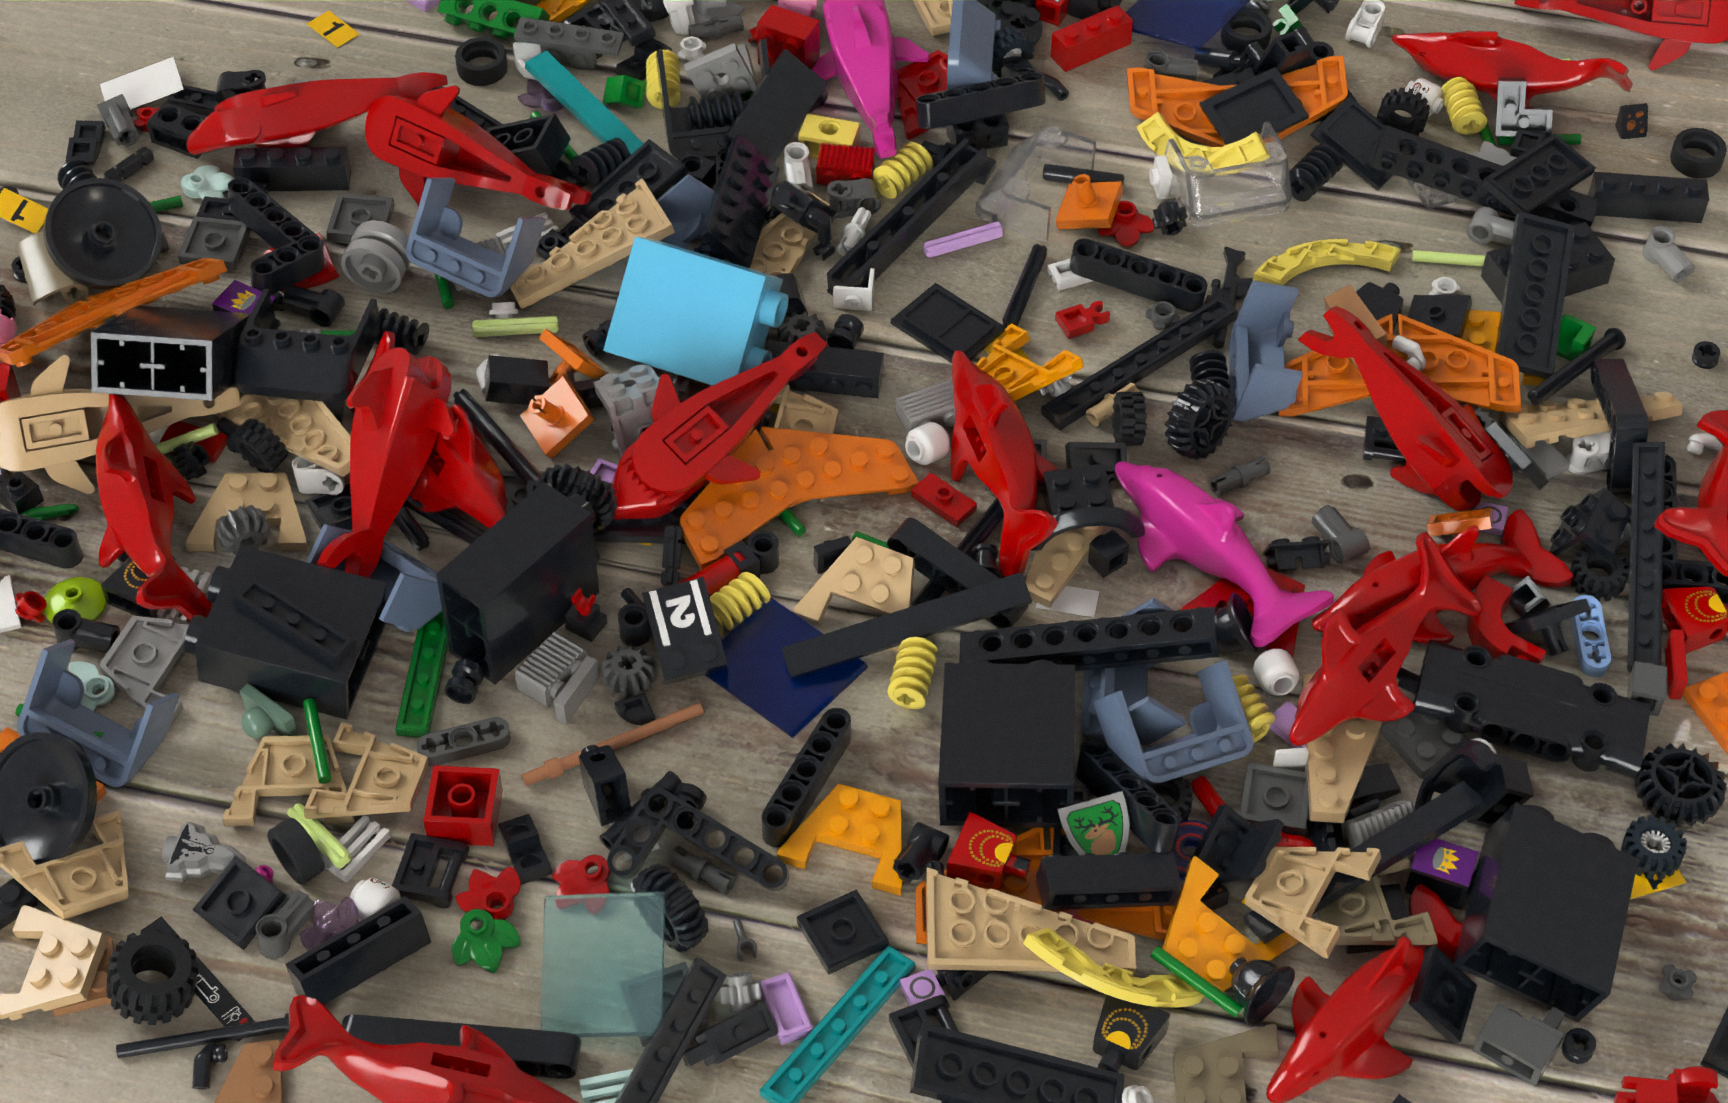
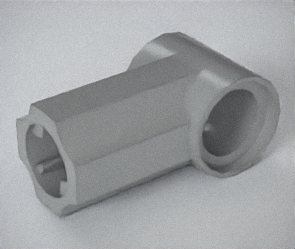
M1480 207L1474 213L1467 230V235L1469 239L1478 244H1486L1492 240L1505 245H1511L1515 222L1499 218L1498 213L1490 207Z
M1655 226L1652 228L1643 248L1644 257L1652 263H1658L1676 283L1684 281L1694 272L1695 266L1674 243L1676 239L1675 233L1666 226Z

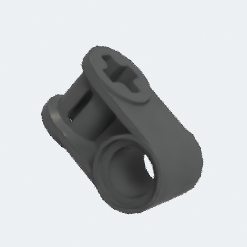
M871 179L837 180L829 183L827 186V194L829 196L827 203L838 212L836 218L854 216L860 207L869 210L871 215H873L881 207L876 184Z

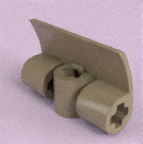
M43 231L33 234L17 244L33 305L60 291L64 300L71 303L84 300L88 296L87 286L70 279L55 265L46 249Z

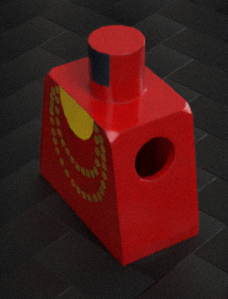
M1712 587L1664 589L1662 620L1669 633L1672 629L1684 630L1685 653L1687 654L1725 638L1728 631V602L1722 603L1716 590Z
M969 812L947 861L946 877L955 880L958 877L969 881L968 884L977 887L999 890L1004 883L1007 873L1025 879L1030 869L1031 860L1015 855L1017 836L1014 833Z

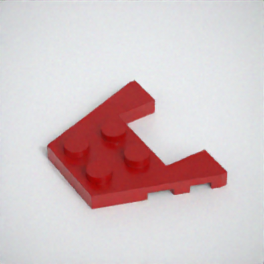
M939 50L929 54L930 59L927 62H913L898 70L897 100L908 141L930 130L922 129L918 126L916 98L947 90L948 55Z
M1265 567L1280 589L1292 593L1304 592L1305 584ZM1223 578L1183 606L1181 610L1214 607L1216 613L1219 608L1227 605L1230 595L1235 592L1244 600L1253 621L1254 603L1247 592L1238 585ZM1299 622L1293 624L1277 639L1269 643L1265 651L1283 649L1293 658Z

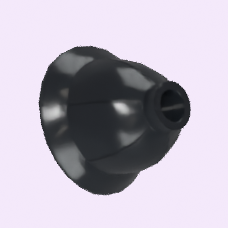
M1234 592L1230 595L1227 605L1216 612L1219 650L1229 653L1245 649L1257 652L1259 647H1256L1250 640L1253 621L1242 597Z
M1244 957L1235 960L1229 968V972L1233 975L1231 980L1233 993L1244 1008V1020L1249 1026L1261 1022L1280 1004L1289 992L1295 979V971L1292 967H1278L1266 960L1253 959L1247 961Z

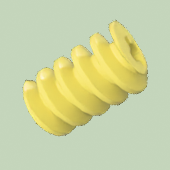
M663 50L669 105L674 108L678 105L681 98L680 60L674 52ZM655 51L646 60V96L652 106L662 109L656 63L657 51Z
M1461 76L1447 81L1442 87V98L1445 100L1444 105L1453 129L1461 135H1473L1480 132L1487 125V117L1475 86Z
M908 142L898 150L897 155L889 157L888 160H885L880 166L876 167L872 178L879 193L886 198L893 199L896 198L897 194L902 193L905 188L909 187L912 182H915L919 176L924 175L926 170H930L933 166V160L929 152L922 145L916 142Z
M743 572L738 576V579H733L729 582V585L723 586L719 592H715L710 596L720 637L724 635L723 627L730 631L734 628L733 621L738 624L743 621L742 614L749 617L752 615V608L758 610L762 607L761 601L764 603L770 601L771 595L767 587L754 574Z
M909 637L899 645L887 693L895 704L903 708L917 710L926 705V696L929 693L928 687L931 685V676L934 674V666L937 662L935 655L939 651L931 641L921 637Z
M1245 674L1232 676L1253 741L1256 743L1267 734L1270 726L1275 721V715L1272 712H1268L1269 707L1266 703H1261L1262 697L1259 693H1255V687L1252 684H1248L1249 678Z

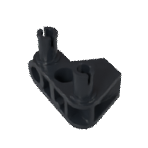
M1299 27L1291 33L1274 38L1266 51L1263 50L1259 42H1253L1245 49L1246 55L1249 56L1255 65V76L1274 67L1283 75L1315 65L1317 60L1334 56L1333 48L1325 42H1314L1305 27Z

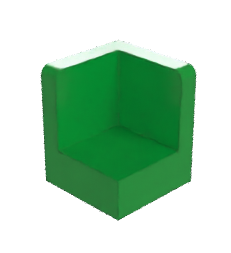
M626 75L608 77L603 104H621L634 109H641L647 82Z
M1564 314L1561 319L1556 355L1569 361L1575 359L1591 347L1596 327L1571 315Z

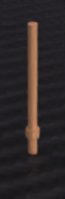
M698 702L595 745L598 747L609 745L614 751L703 715L704 711ZM582 750L560 759L554 757L544 761L543 766L521 774L524 785L529 786L548 777L552 780L564 775L565 770L580 765L578 756Z

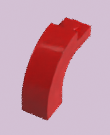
M1485 575L1474 592L1483 605V612L1475 617H1467V632L1472 646H1480L1486 649L1492 658L1499 655H1511L1543 665L1547 651L1516 636L1503 623L1502 616L1508 609L1513 589Z

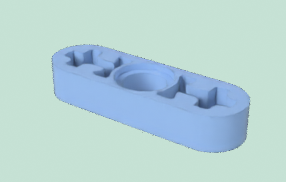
M1580 595L1574 601L1586 598L1590 611L1587 612L1590 615L1588 620H1585V613L1571 617L1579 666L1585 674L1592 677H1600L1607 672L1611 662L1600 602L1595 597ZM1592 631L1599 638L1597 640L1586 639L1582 632ZM1593 651H1596L1595 659L1597 663H1595L1594 659H1590Z

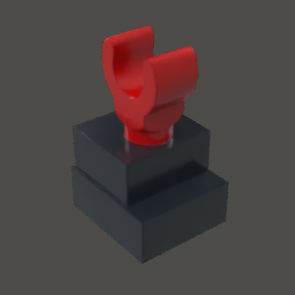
M578 588L571 596L573 605L565 613V628L592 642L607 624V615L600 612V605L595 603L596 597L594 594L587 599L583 596L582 589Z

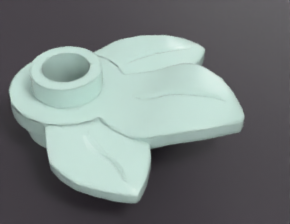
M206 165L197 168L194 173L185 175L181 179V187L184 194L190 198H201L202 200L205 196L224 198L222 192L228 190V183L234 178L227 173L220 172L217 166Z
M81 661L69 663V672L77 675L84 686L81 705L94 711L97 706L105 705L111 701L115 694V686L110 678L100 675L97 667L91 663ZM104 689L103 692L95 695V692L97 690Z

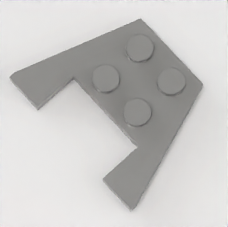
M132 616L100 662V671L145 711L148 703L166 696L157 691L185 650L184 643L189 625L174 623L170 619ZM181 701L177 702L167 731L170 730L183 710Z

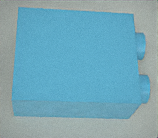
M635 236L603 351L709 385H715L772 360L771 351L764 350L763 347L769 327L778 328L782 324L787 312L788 295L780 292L783 279L655 239Z

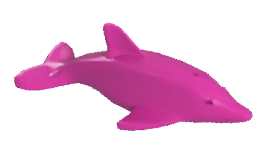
M1124 461L1118 462L1115 465V474L1139 511L1141 521L1144 524L1145 535L1138 539V550L1145 566L1149 571L1155 572L1171 559H1182L1206 573L1225 578L1238 585L1251 596L1254 603L1250 640L1256 647H1264L1277 639L1293 624L1334 603V595L1329 591L1292 593L1280 589L1268 574L1246 534L1238 525L1237 521L1244 518V513L1235 505L1213 498L1191 481L1169 469L1154 468L1149 465H1134Z

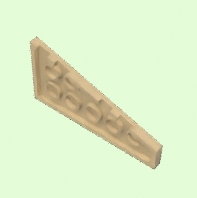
M1656 392L1654 396L1643 397L1639 395L1647 413L1648 421L1682 415L1683 404L1669 392ZM1573 398L1569 399L1567 403L1544 401L1538 406H1527L1521 403L1520 412L1505 413L1499 411V420L1526 449L1535 447V441L1546 440V443L1551 444L1558 442V437L1562 435L1578 438L1610 431L1598 398L1593 401Z
M927 867V970L1060 972L1023 944L1028 934L1045 928H1051L1067 942L1085 952L1096 964L1103 966L1106 962L1135 973L1136 950L1134 935L1098 923L1089 924L1072 918L1073 915L1061 911L1056 913L1041 908L1042 905L1001 891L994 889L986 890L968 884L969 881L958 877L955 880L940 875L937 870Z

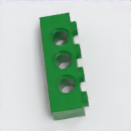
M441 0L437 12L445 17L444 21L454 26H459L460 23L468 25L470 30L478 33H483L484 30L491 31V35L503 40H507V37L514 38L517 27L513 28V23L518 18L524 17L549 21L551 17L543 8L515 0ZM473 5L472 11L465 14L467 7ZM497 11L496 17L489 21L490 15Z

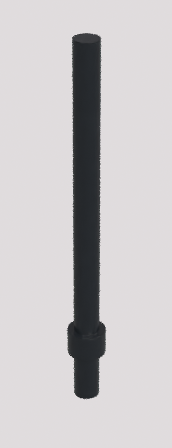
M286 1013L283 1018L117 1044L116 1053L119 1059L285 1031L288 1033L290 1030L289 1013Z

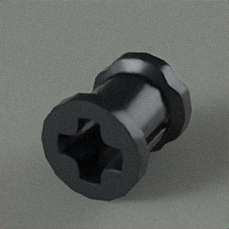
M985 543L973 547L972 559L1000 578V569L996 564L999 554L998 548L993 544Z

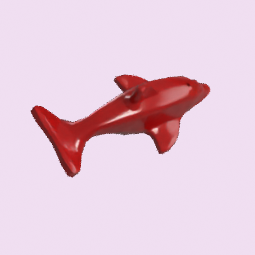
M1468 30L1454 33L1429 32L1392 36L1393 43L1410 54L1423 70L1446 81L1460 76L1466 78L1469 83L1475 86L1476 91L1490 94L1495 102L1498 78H1526L1525 106L1530 105V99L1534 95L1566 91L1597 78H1609L1627 92H1630L1633 86L1627 75L1629 72L1628 68L1616 60L1610 58L1578 61L1561 60L1546 55L1532 46L1501 38L1496 31L1475 32Z
M384 332L364 377L367 376L371 366L383 353L394 348L395 334L393 332ZM453 404L452 411L457 434L454 438L438 434L432 452L409 496L413 500L416 499L423 503V507L419 510L422 509L425 512L434 513L449 508H459L490 529L506 515L508 503L506 483L496 462L481 442V435L478 429L471 425L468 414L459 404ZM350 408V411L355 413V408Z
M957 350L952 357V385L955 409L950 460L952 480L960 482L968 464H970L978 478L995 494L1004 511L999 552L1002 578L1020 572L1024 574L1030 550L1051 536L1058 525L1056 518L1049 512L1034 510L1037 500V482L1044 483V472L1059 469L1036 452L1029 428L1004 386L975 365L963 351Z
M109 394L108 410L96 445L98 489L100 502L107 521V528L99 549V566L103 568L109 567L121 554L126 552L135 565L149 577L138 588L136 595L137 605L148 609H176L190 621L194 615L208 617L212 608L211 603L208 602L202 590L174 561L171 551V531L174 520L173 496L191 505L196 501V497L178 470L154 445L150 435L123 394Z
M1716 410L1704 414L1697 423L1698 428L1715 436L1722 444L1721 449L1707 468L1700 484L1697 508L1677 507L1666 509L1657 517L1654 527L1670 538L1699 547L1717 570L1728 577V410Z
M1522 509L1514 511L1507 518L1502 533L1501 545L1475 543L1480 533L1475 525L1468 527L1467 530L1460 533L1449 543L1437 544L1452 569L1471 591L1478 586L1485 575L1493 577L1497 574L1505 573L1521 579L1529 576L1535 584L1552 588L1569 586L1574 576L1562 560L1542 547L1532 520ZM1418 550L1398 559L1395 558L1392 551L1378 554L1364 570L1363 577L1352 584L1330 607L1314 617L1311 624L1313 629L1323 633L1328 618L1335 610L1343 609L1351 626L1357 630L1371 619L1406 599L1420 583L1422 567ZM1435 610L1427 614L1417 628L1412 641L1428 644L1430 639L1445 644L1451 643L1455 636L1440 623L1437 614L1443 610Z
M1422 532L1416 538V546L1422 567L1420 583L1406 599L1371 619L1357 630L1351 626L1343 609L1335 610L1328 618L1321 643L1322 664L1304 687L1298 699L1295 722L1289 735L1292 744L1301 746L1310 743L1351 718L1359 717L1383 722L1395 721L1407 716L1414 710L1415 704L1401 692L1397 685L1396 676L1409 653L1416 630L1424 618L1435 610L1456 611L1470 617H1475L1483 612V605L1455 573L1428 532Z
M1421 883L1416 886L1409 899V915L1413 916L1428 912L1438 944L1434 945L1453 962L1463 923L1456 920L1449 908L1435 892ZM1403 936L1399 938L1394 948L1381 953L1358 968L1341 983L1331 996L1324 993L1310 976L1306 977L1296 988L1291 1004L1295 1039L1267 1086V1099L1272 1103H1284L1303 1095L1312 1088L1334 1077L1382 1079L1401 1074L1410 1068L1413 1059L1393 1048L1385 1040L1384 1034L1412 994L1416 978L1421 970L1425 948L1433 945H1411L1410 939Z
M304 995L293 997L289 1007L290 1030L277 1048L274 1057L273 1070L281 1072L294 1069L318 1055L326 1056L353 1083L383 1103H578L567 1095L521 1071L512 1058L497 1043L480 1031L467 1025H462L460 1029L461 1045L459 1046L422 1042L398 1045L374 1044L352 1036L324 1004Z

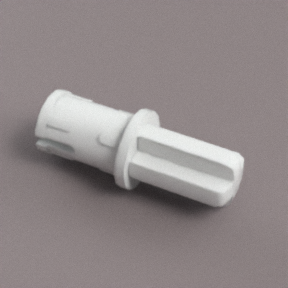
M864 207L858 208L851 223L844 227V235L837 246V251L842 256H845L866 234L865 228L871 218V212Z

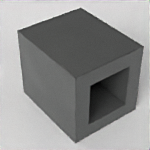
M1635 661L1629 676L1627 698L1650 704V715L1658 716L1665 700L1667 667Z

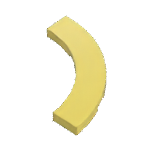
M1159 112L1136 127L1150 149L1159 156L1166 155L1169 164L1194 174L1207 176L1233 174L1258 165L1271 157L1261 135L1257 132L1223 147H1210L1190 143L1181 138L1172 130L1164 116Z
M1348 239L1312 241L1286 249V253L1269 258L1254 273L1253 281L1283 286L1290 279L1307 270L1342 264L1368 266L1390 272L1400 256L1401 249L1373 241H1365V244L1348 243Z
M1051 928L1030 933L1023 942L1038 957L1065 975L1092 989L1121 1000L1153 1007L1178 1008L1198 1004L1204 997L1203 994L1175 974L1149 975L1146 978L1133 977L1132 971L1106 962L1103 966H1100L1087 956L1085 952L1067 942Z

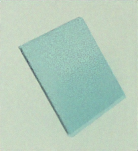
M665 892L552 895L545 897L541 1030L567 1032L579 1038L652 1036L663 1016Z

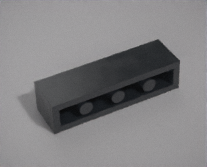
M347 147L235 148L232 167L234 177L246 178L252 182L267 183L268 191L349 190L351 166Z
M1594 172L1588 196L1599 199L1595 216L1702 223L1709 202L1707 180Z
M768 340L765 350L771 351L772 359L779 357L793 343ZM826 346L817 357L818 360L800 377L787 384L790 386V389L878 399L883 377L884 353Z
M1155 851L1144 854L1120 852L1113 855L1087 853L1081 856L1055 854L1049 857H1042L1036 874L1042 907L1047 910L1174 906L1182 888L1174 853H1157Z
M404 896L285 965L296 994L298 996L304 995L314 998L325 1005L432 942L422 912Z

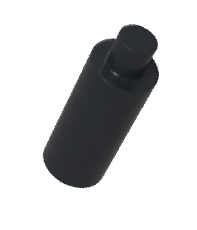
M1201 46L1197 48L1194 55V60H1198V66L1236 70L1238 67H1243L1246 63L1245 57L1240 56L1237 51Z

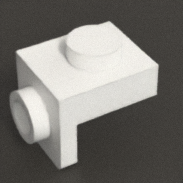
M525 42L513 43L516 69L524 78L535 79L525 69V62L541 53L540 45Z
M1166 155L1155 156L1153 168L1149 170V179L1158 200L1184 197L1185 190L1179 174H1172Z

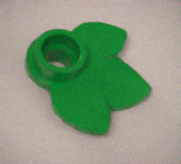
M473 909L462 917L460 921L461 932L454 939L451 952L457 966L464 965L473 959L484 970L495 973L502 959V948L519 947L520 937L516 929L508 921L493 919L487 911ZM475 920H480L484 925L481 929L474 930L471 928V923Z

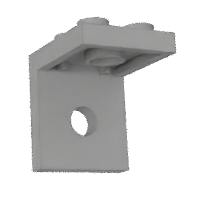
M732 43L685 64L686 72L700 96L705 94L709 102L713 93H716L721 101L723 92H727L730 99H732L734 91H738L742 95L751 90L755 92L758 87L750 54L745 43L739 46Z
M636 365L627 372L618 375L614 373L607 374L601 377L600 380L593 382L596 394L609 413L620 457H622L624 451L637 441L640 431L654 423L651 417V406L659 377L649 365Z

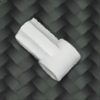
M663 0L670 16L674 33L682 34L683 36L688 35V25L695 24L691 7L694 5L693 0Z
M800 142L790 143L785 147L784 173L787 181L813 193L809 149Z

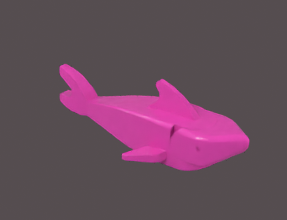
M825 0L823 14L831 51L823 54L817 60L812 71L824 81L838 75L844 92L872 132L873 143L878 157L881 159L895 156L898 153L893 130L898 90L897 61L927 62L930 59L929 54L907 38L892 37L889 16L884 0Z

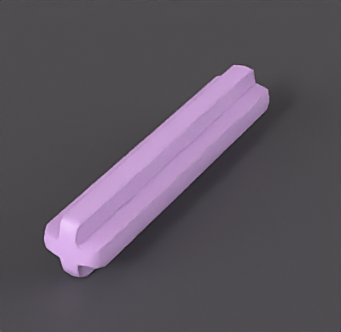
M996 221L929 240L923 243V251L927 258H932L1001 238L1003 236V228Z

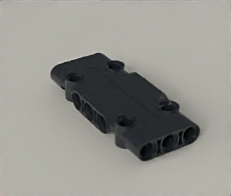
M1430 639L1422 663L1413 702L1415 708L1412 712L1437 720H1441L1444 717L1447 727L1456 733H1468L1472 730L1473 726L1478 727L1479 736L1495 745L1558 763L1565 762L1572 756L1574 765L1583 771L1593 772L1599 769L1600 765H1605L1607 771L1635 779L1643 760L1651 705L1617 695L1615 689L1605 683H1594L1591 687L1584 685L1582 679L1572 673L1511 655H1499L1492 658L1489 652L1480 646L1473 645L1462 649Z

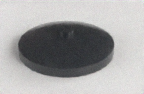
M90 178L69 185L54 198L44 221V242L55 265L70 279L90 288L109 290L142 279L154 265L162 245L161 224L149 201L129 185L112 179Z
M44 732L23 735L11 742L0 753V848L23 841L36 865L73 854L81 846L89 833L96 812L97 785L92 765L84 751L65 736Z

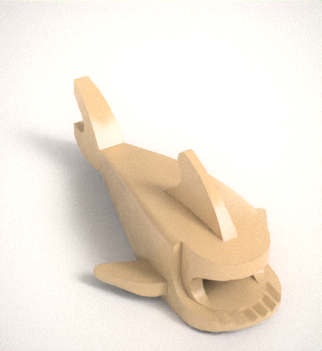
M64 354L34 379L29 394L0 402V467L18 472L45 468L48 475L54 481L86 494H92L95 491L94 486L76 460L96 454L98 436L108 410L109 394L94 393L92 389L63 390L70 362L69 356ZM230 387L213 401L123 395L131 404L148 434L188 417L217 414L241 405L239 391L236 387Z

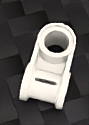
M1365 0L1355 17L1352 18L1345 40L1349 42L1355 40L1366 44L1368 48H1372L1382 28L1385 4L1380 0Z
M1611 431L1574 438L1572 453L1566 457L1570 462L1568 470L1578 475L1606 470Z
M300 456L296 457L291 463L298 490L303 494L338 495L343 491L345 481L350 479V473L342 477Z

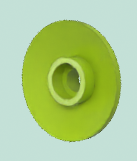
M73 577L57 583L48 591L45 596L47 606L44 612L51 623L55 614L64 609H73L81 615V618L95 621L104 612L107 602L99 582L86 577Z

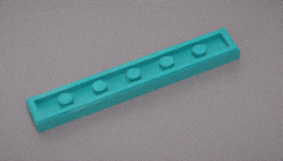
M547 50L525 62V69L602 143H606V141L615 137L620 138L626 144L631 155L644 144Z
M887 945L759 1090L760 1096L769 1103H799L900 987V979L910 976L915 970V962Z

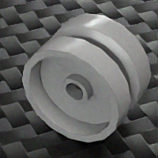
M371 220L361 223L356 228L351 242L342 256L341 266L344 274L355 285L369 292L380 294L393 292L400 286L405 270L408 269L411 263L406 254L408 236L396 226L384 221Z

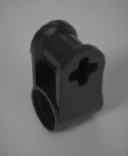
M260 70L226 71L221 73L218 78L215 94L217 103L219 104L235 95L266 89L265 73Z

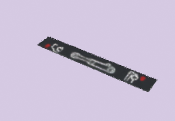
M162 916L144 928L149 929L150 933H156V929H163V934L169 935L171 932L177 934ZM196 956L199 968L194 993L222 1025L228 1027L255 1022Z

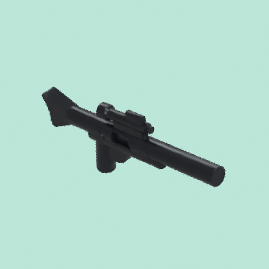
M1225 246L1223 255L1227 266L1223 288H1220L1221 281L1219 279H1213L1211 283L1212 292L1211 295L1206 296L1205 304L1220 296L1235 308L1237 299L1241 300L1247 295V290H1249L1253 278H1240L1237 274L1238 266L1245 260L1246 253ZM1228 325L1214 334L1213 346L1220 349L1224 347Z

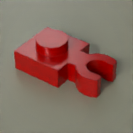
M1095 301L1087 309L1082 304H1078L1058 311L1055 315V321L1066 337L1071 339L1094 331L1095 324L1102 325L1109 322L1110 312L1099 313L1103 309V302Z

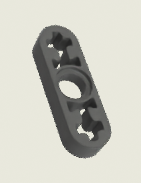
M492 717L423 735L417 741V753L428 757V766L433 767V765H442L505 748L510 742L509 724L503 718ZM497 730L500 735L493 737L491 732ZM477 734H481L483 741H478ZM460 737H469L473 740L466 747H459L455 744V741ZM446 742H449L450 749L446 750ZM434 747L436 752L430 753L428 748Z

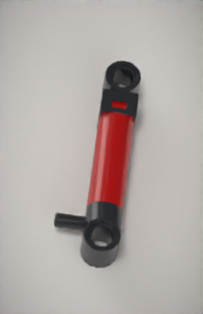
M756 532L750 536L748 547L742 540L724 550V558L679 583L704 577L710 598L715 592H719L723 586L729 585L730 581L738 579V576L743 572L752 573L760 579V574H769L778 568L779 540L771 532ZM625 588L621 592V597L627 605H624L618 612L620 639L628 646L633 644L634 647H639L649 641L652 630L645 603L640 600L631 588Z

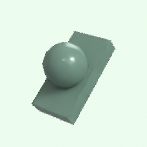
M251 684L245 685L240 690L244 709L246 710L242 716L241 726L247 736L254 739L263 738L271 730L280 736H298L292 714Z

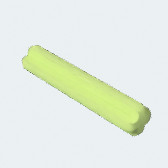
M557 316L474 320L472 323L474 337L540 334L545 329L556 333L559 329Z
M296 803L293 808L288 809L287 815L296 819L304 827L317 848L337 868H343L345 864L350 863L351 856L349 851L317 819H306L302 804Z

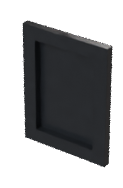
M1276 67L1199 103L1200 108L1225 145L1244 139L1254 132L1259 133L1264 140L1309 118L1308 113Z
M1350 96L1340 106L1336 107V110L1321 122L1310 135L1318 143L1329 145L1337 150L1342 157L1343 163L1377 191L1394 175L1371 167L1377 144L1386 125Z
M934 283L894 316L890 324L950 363H952L953 354L957 350L963 351L972 360L1006 329L1005 326L937 283Z

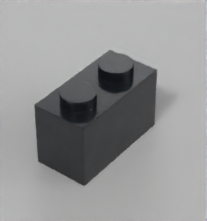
M489 355L484 373L485 401L529 405L532 399L536 401L535 396L542 395L549 389L548 361Z

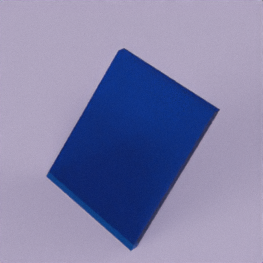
M1138 0L1126 13L1133 19L1132 32L1199 50L1250 0Z
M771 598L768 603L764 602L760 609L755 610L752 615L747 617L722 640L728 669L705 676L793 738L861 675L868 666L858 658L791 680L781 647L823 635V633Z

